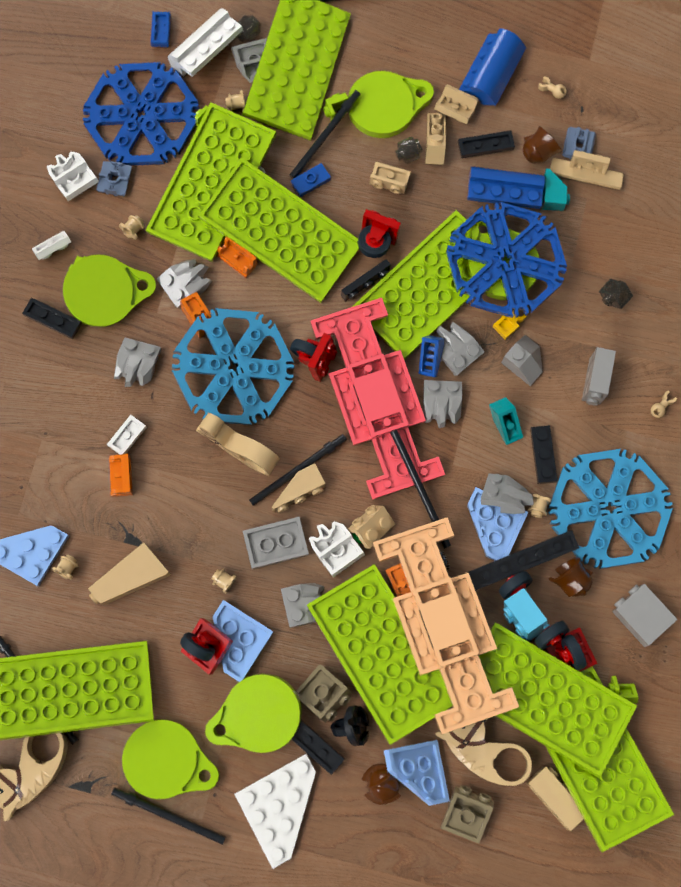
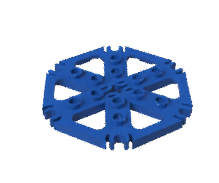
M161 62L119 64V67L114 66L115 74H111L107 70L106 77L103 73L83 106L84 115H90L88 118H83L85 128L105 158L108 155V159L111 161L116 156L118 157L116 162L135 166L164 164L163 160L166 163L169 162L168 154H172L176 158L177 151L180 155L196 127V113H193V110H199V105L177 70L174 73V69L171 67L166 72L164 71L166 69L164 63L161 65ZM131 71L152 72V77L141 95L128 78V74ZM172 82L176 83L185 95V100L182 102L159 103ZM110 85L124 105L99 106L96 104V100L103 88ZM142 111H144L145 115H141L139 117L138 112L141 113ZM186 122V126L177 140H171L159 123ZM123 125L112 143L104 142L96 130L97 126ZM143 132L153 147L154 153L151 155L133 156L130 152Z
M495 202V210H490L488 204H486L484 210L483 206L479 208L450 236L449 241L455 243V246L448 245L446 255L456 291L458 293L461 290L460 297L468 294L470 297L466 303H471L470 306L510 318H513V316L517 318L519 316L518 310L521 309L526 316L529 313V309L531 314L564 281V278L559 277L558 273L565 274L567 264L556 227L549 231L553 223L551 222L547 226L544 225L543 222L546 216L541 217L542 213L500 202V204ZM507 215L526 219L530 224L513 241H511L505 220ZM482 221L487 226L491 244L466 238L465 233L477 222ZM542 240H548L551 243L555 261L551 262L527 254ZM504 254L507 258H511L509 261V265L506 263V261H502L504 258ZM465 258L486 265L469 281H463L457 260ZM522 275L545 281L547 289L536 299L529 300ZM500 278L508 304L504 307L487 303L482 299V295Z

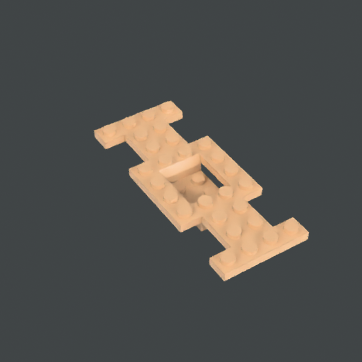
M448 517L373 542L379 562L398 556L411 592L393 598V602L419 674L422 676L440 670L451 700L452 709L434 715L441 735L519 707L512 687L494 694L492 693L479 655L496 650L495 641L469 573L454 578L449 577L436 544L454 537Z

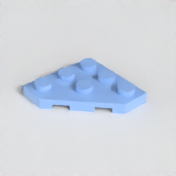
M475 487L467 507L485 556L495 561L510 554L528 512L525 511L523 514L500 513V507L482 505L481 496L483 490Z
M51 525L0 539V565L39 586L69 538V535Z
M223 600L213 615V622L217 629L233 640L222 659L224 673L240 682L249 672L273 634V631Z
M438 740L384 750L388 772L430 806L450 801Z

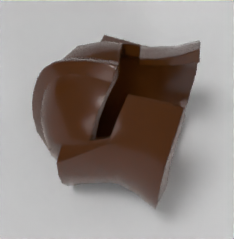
M540 126L534 134L524 137L523 154L530 163H542L550 157L562 153L555 139Z
M574 557L555 569L560 577L555 579L549 577V581L558 585L568 597L585 596L592 586L591 575L593 572L583 567L579 557Z
M378 763L372 765L364 773L361 780L368 782L366 788L369 790L364 796L371 802L384 805L394 802L401 796L399 794L400 781L388 772L386 764Z

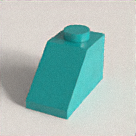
M546 168L544 172L545 184L542 195V210L564 211L565 206L569 205L570 194H567V186L550 168Z
M506 397L489 404L493 421L506 445L524 438L516 408Z

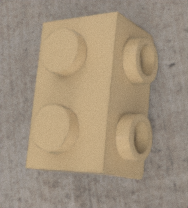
M447 84L434 109L467 124L474 114L479 99Z
M375 162L370 176V184L377 189L385 188L395 194H405L411 171Z
M371 505L361 517L356 518L352 522L348 530L350 533H356L363 546L370 549L373 546V542L378 541L395 523L384 506Z

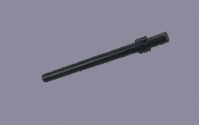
M355 90L349 99L342 103L341 109L289 174L291 178L294 179L299 175L345 114L352 110L353 104L361 95L360 92Z
M344 434L332 442L328 441L323 445L322 449L249 499L250 503L254 506L290 481L298 471L314 464L326 454L330 455L333 453L336 447L347 440Z
M114 787L111 793L112 796L125 801V804L133 807L135 805L223 845L226 839L223 835L144 801L132 792L126 793Z

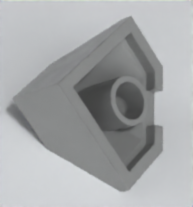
M526 335L514 344L501 362L529 386L543 372L540 346Z

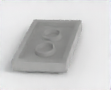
M300 517L243 531L252 569L309 555Z

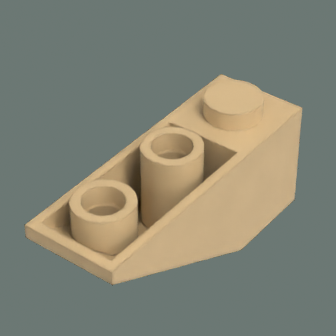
M428 113L425 164L444 165L446 115Z
M315 463L295 474L273 504V513L277 511L278 513L284 512L289 508V505L293 503L300 504L306 500L307 496L311 494L316 496L324 491L325 482Z

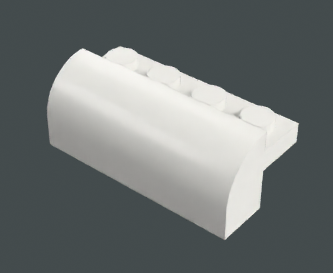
M222 8L219 9L168 55L171 67L182 76L188 73L193 77L243 31L242 26L229 16L228 11Z

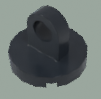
M358 705L349 706L346 709L344 718L336 720L330 727L335 737L347 736L348 741L353 746L365 745L369 737V731H366V726H369L367 713L363 707Z

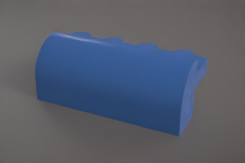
M499 29L497 34H488L459 90L476 96L482 105H497L526 50L522 40L516 34L506 29Z
M471 166L467 200L494 204L495 202L498 204L503 202L518 207L541 209L545 176Z

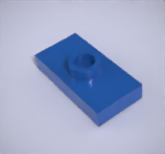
M152 11L151 47H169L170 12Z
M320 163L290 181L299 197H302L330 181L331 176L323 164Z

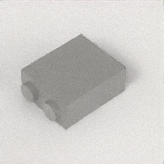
M599 347L595 349L589 358L582 401L595 406L601 404L607 397L616 351Z
M645 583L641 586L636 584L628 591L630 595L626 599L622 597L614 604L616 608L612 612L635 638L646 647L666 631L677 618Z

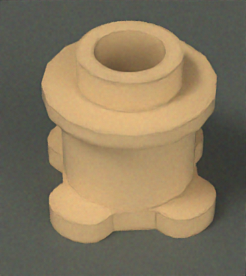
M239 90L240 94H228V98H225L227 109H230L232 112L235 109L244 110L245 102L242 90Z
M130 215L128 217L129 220L125 224L120 223L119 227L126 237L136 240L138 238L136 233L144 229L143 220L136 215Z
M533 494L534 505H531L528 511L531 512V516L542 518V516L547 515L546 509L551 503V499Z
M66 555V557L61 556L58 566L56 568L53 567L51 570L65 579L72 580L73 576L71 573L74 568L78 567L76 564L77 560L70 555Z
M224 568L221 571L217 570L211 578L213 580L212 585L219 586L226 594L235 582L236 576L229 575L225 572Z

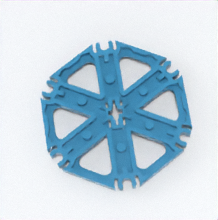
M215 308L214 311L211 309L210 314L212 317L208 319L202 313V323L198 316L173 351V353L177 352L181 355L173 354L172 358L178 359L180 363L177 365L172 364V368L180 370H172V373L190 410L192 411V408L197 405L198 407L194 410V414H197L199 410L205 412L202 419L208 413H212L223 420L224 423L252 425L249 417H251L252 423L256 424L255 415H260L264 420L266 418L264 410L268 417L292 383V381L286 379H292L294 375L287 374L286 370L293 369L294 365L286 363H294L275 323L271 329L268 327L272 324V320H269L267 324L262 323L263 314L256 320L255 318L259 312ZM228 317L249 321V328L235 347L223 324V320ZM198 330L205 331L216 355L191 353L188 351L187 345ZM267 336H271L274 339L281 353L279 360L251 358ZM230 360L233 364H238L236 372L233 369L229 370ZM187 373L215 375L200 397H195L192 394L185 380ZM250 378L276 380L279 382V388L269 402H262ZM231 386L244 410L242 415L220 414L217 410L218 405Z
M621 449L577 455V458L574 457L572 461L575 463V467H571L567 463L565 468H562L548 509L556 508L550 510L548 514H555L557 516L556 520L550 522L552 525L559 524L558 526H552L557 535L567 532L568 525L595 521L587 546H579V549L572 551L576 557L581 559V562L584 555L587 556L584 559V564H588L589 559H593L595 561L594 568L599 566L600 561L601 567L599 569L645 562L644 560H648L649 556L646 554V550H650L653 554L659 550L673 509H665L673 505L672 502L666 503L664 501V497L671 495L670 492H664L663 494L661 492L668 491L667 486L640 456L634 462L636 453H633L631 459H628L625 455L627 450H624L620 456ZM612 459L615 462L607 488L590 470L589 463L591 461ZM635 470H641L654 484L652 492L626 496ZM573 480L590 501L568 505L563 504L561 496L566 482ZM608 503L612 507H619L614 509L612 513L609 510H601L606 508ZM658 512L661 519L656 534L652 537L648 536L631 515ZM614 529L633 550L630 556L610 558L607 555V549Z

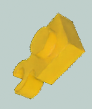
M525 314L517 318L515 316L513 318L502 316L492 327L506 340L519 328L517 322H523L526 316Z

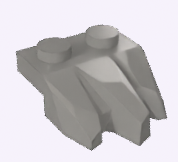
M266 38L231 48L237 68L250 83L253 82L267 41Z
M195 259L173 265L157 278V281L179 309L181 308L180 300L195 292L198 295L202 294L212 282L209 278H203L209 267L205 264L195 267Z
M452 322L450 332L442 326H439L436 332L440 338H445L441 361H444L454 376H457L485 351L471 334Z
M124 338L116 359L114 379L125 377V387H131L135 380H138L142 386L150 382L161 347Z
M424 380L423 414L426 419L425 423L435 419L438 427L443 428L445 427L446 419H449L452 423L456 424L461 417L462 382Z
M488 474L481 496L482 505L500 507V513L523 514L525 513L524 505H534L532 494L510 476Z
M306 583L281 589L290 628L317 623L307 604L321 596L324 586L316 583Z

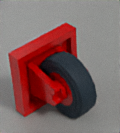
M366 209L363 215L362 229L358 237L360 251L370 258H379L385 255L390 249L391 244L396 245L401 223L392 217L387 218L380 215L377 211Z
M323 333L319 342L307 339V341L295 339L290 347L292 353L299 357L300 362L308 366L314 380L321 382L323 377H326L329 371V364L331 360L335 359L337 354L331 335Z
M200 618L192 633L187 632L181 638V652L211 675L215 672L233 640L205 618Z
M580 627L568 632L557 645L546 648L547 653L579 672L598 664Z

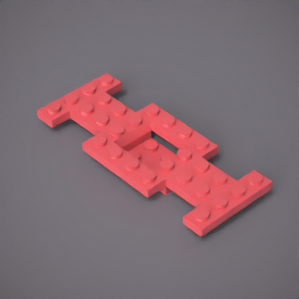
M382 298L310 321L316 340L321 339L323 333L335 335L346 368L329 373V378L352 444L355 446L371 440L379 460L383 475L366 481L372 500L415 486L390 434L394 430H398L422 483L445 475L439 457L420 462L409 427L424 423L426 419L401 350L384 355L379 347L371 322L388 317Z

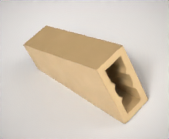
M143 542L88 588L91 592L89 596L96 604L100 603L104 606L163 580L171 574Z

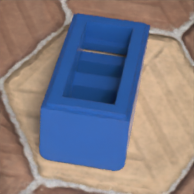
M430 335L422 337L418 374L437 377L445 338ZM427 358L433 359V362L427 361ZM425 366H432V370L426 369Z

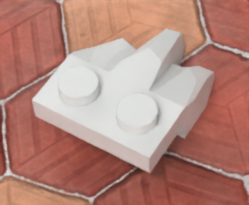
M71 151L67 159L62 154L56 155L57 165L47 166L49 175L67 201H70L99 182L82 156L76 152Z
M335 521L332 523V529L330 530L323 524L317 525L320 534L319 538L314 536L309 538L313 550L333 578L365 555L347 528Z

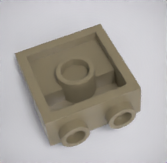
M321 664L295 691L299 700L324 723L335 719L338 708L341 705H347L352 694L344 684Z
M461 785L460 788L455 786L441 824V829L479 844L493 811L494 801L485 793H480V795L472 793V789L467 786Z

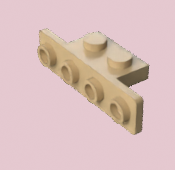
M574 150L571 161L557 158L552 159L550 169L556 176L618 190L622 186L623 173L607 170L610 163V158Z

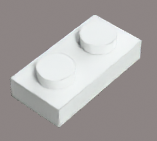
M62 231L33 247L32 250L38 260L47 259L53 252L65 249L71 243V240L66 232Z
M130 415L107 443V446L119 455L126 454L147 428L146 425Z

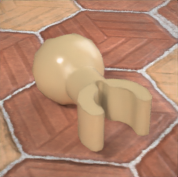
M545 76L543 77V82L546 85L540 83L538 86L540 91L549 90L558 99L563 98L567 92L564 85H554Z
M670 391L665 392L660 403L652 405L651 414L655 418L663 417L666 412L665 408L677 400L675 397L673 400L667 401V395Z

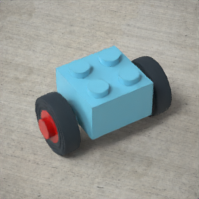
M523 571L508 578L499 589L500 595L505 600L503 609L505 613L503 615L509 624H514L516 627L515 632L518 636L528 642L536 638V645L541 650H544L561 642L562 637L568 633L569 627L564 621H559L551 626L547 624L548 620L525 590L532 583L533 579L527 571Z

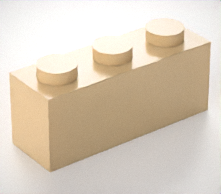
M543 766L526 784L566 830L572 831L583 820V817L566 784H561L558 781V774L551 767L548 769Z

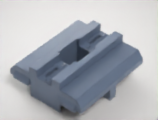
M568 127L562 156L571 160L574 150L592 154L596 133L589 131V129H580V127ZM576 143L583 144L582 148L576 147Z
M103 162L96 190L107 195L125 196L132 167L130 165H123L120 162ZM112 176H118V179L113 181Z

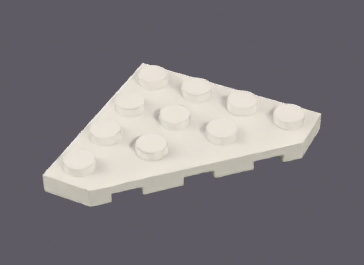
M307 754L235 793L273 869L292 857L316 773Z

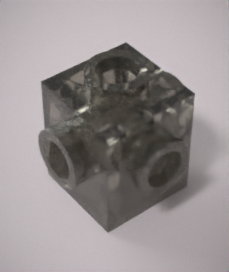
M609 279L599 290L603 303L609 307L613 306L622 309L633 297L628 285L621 280Z

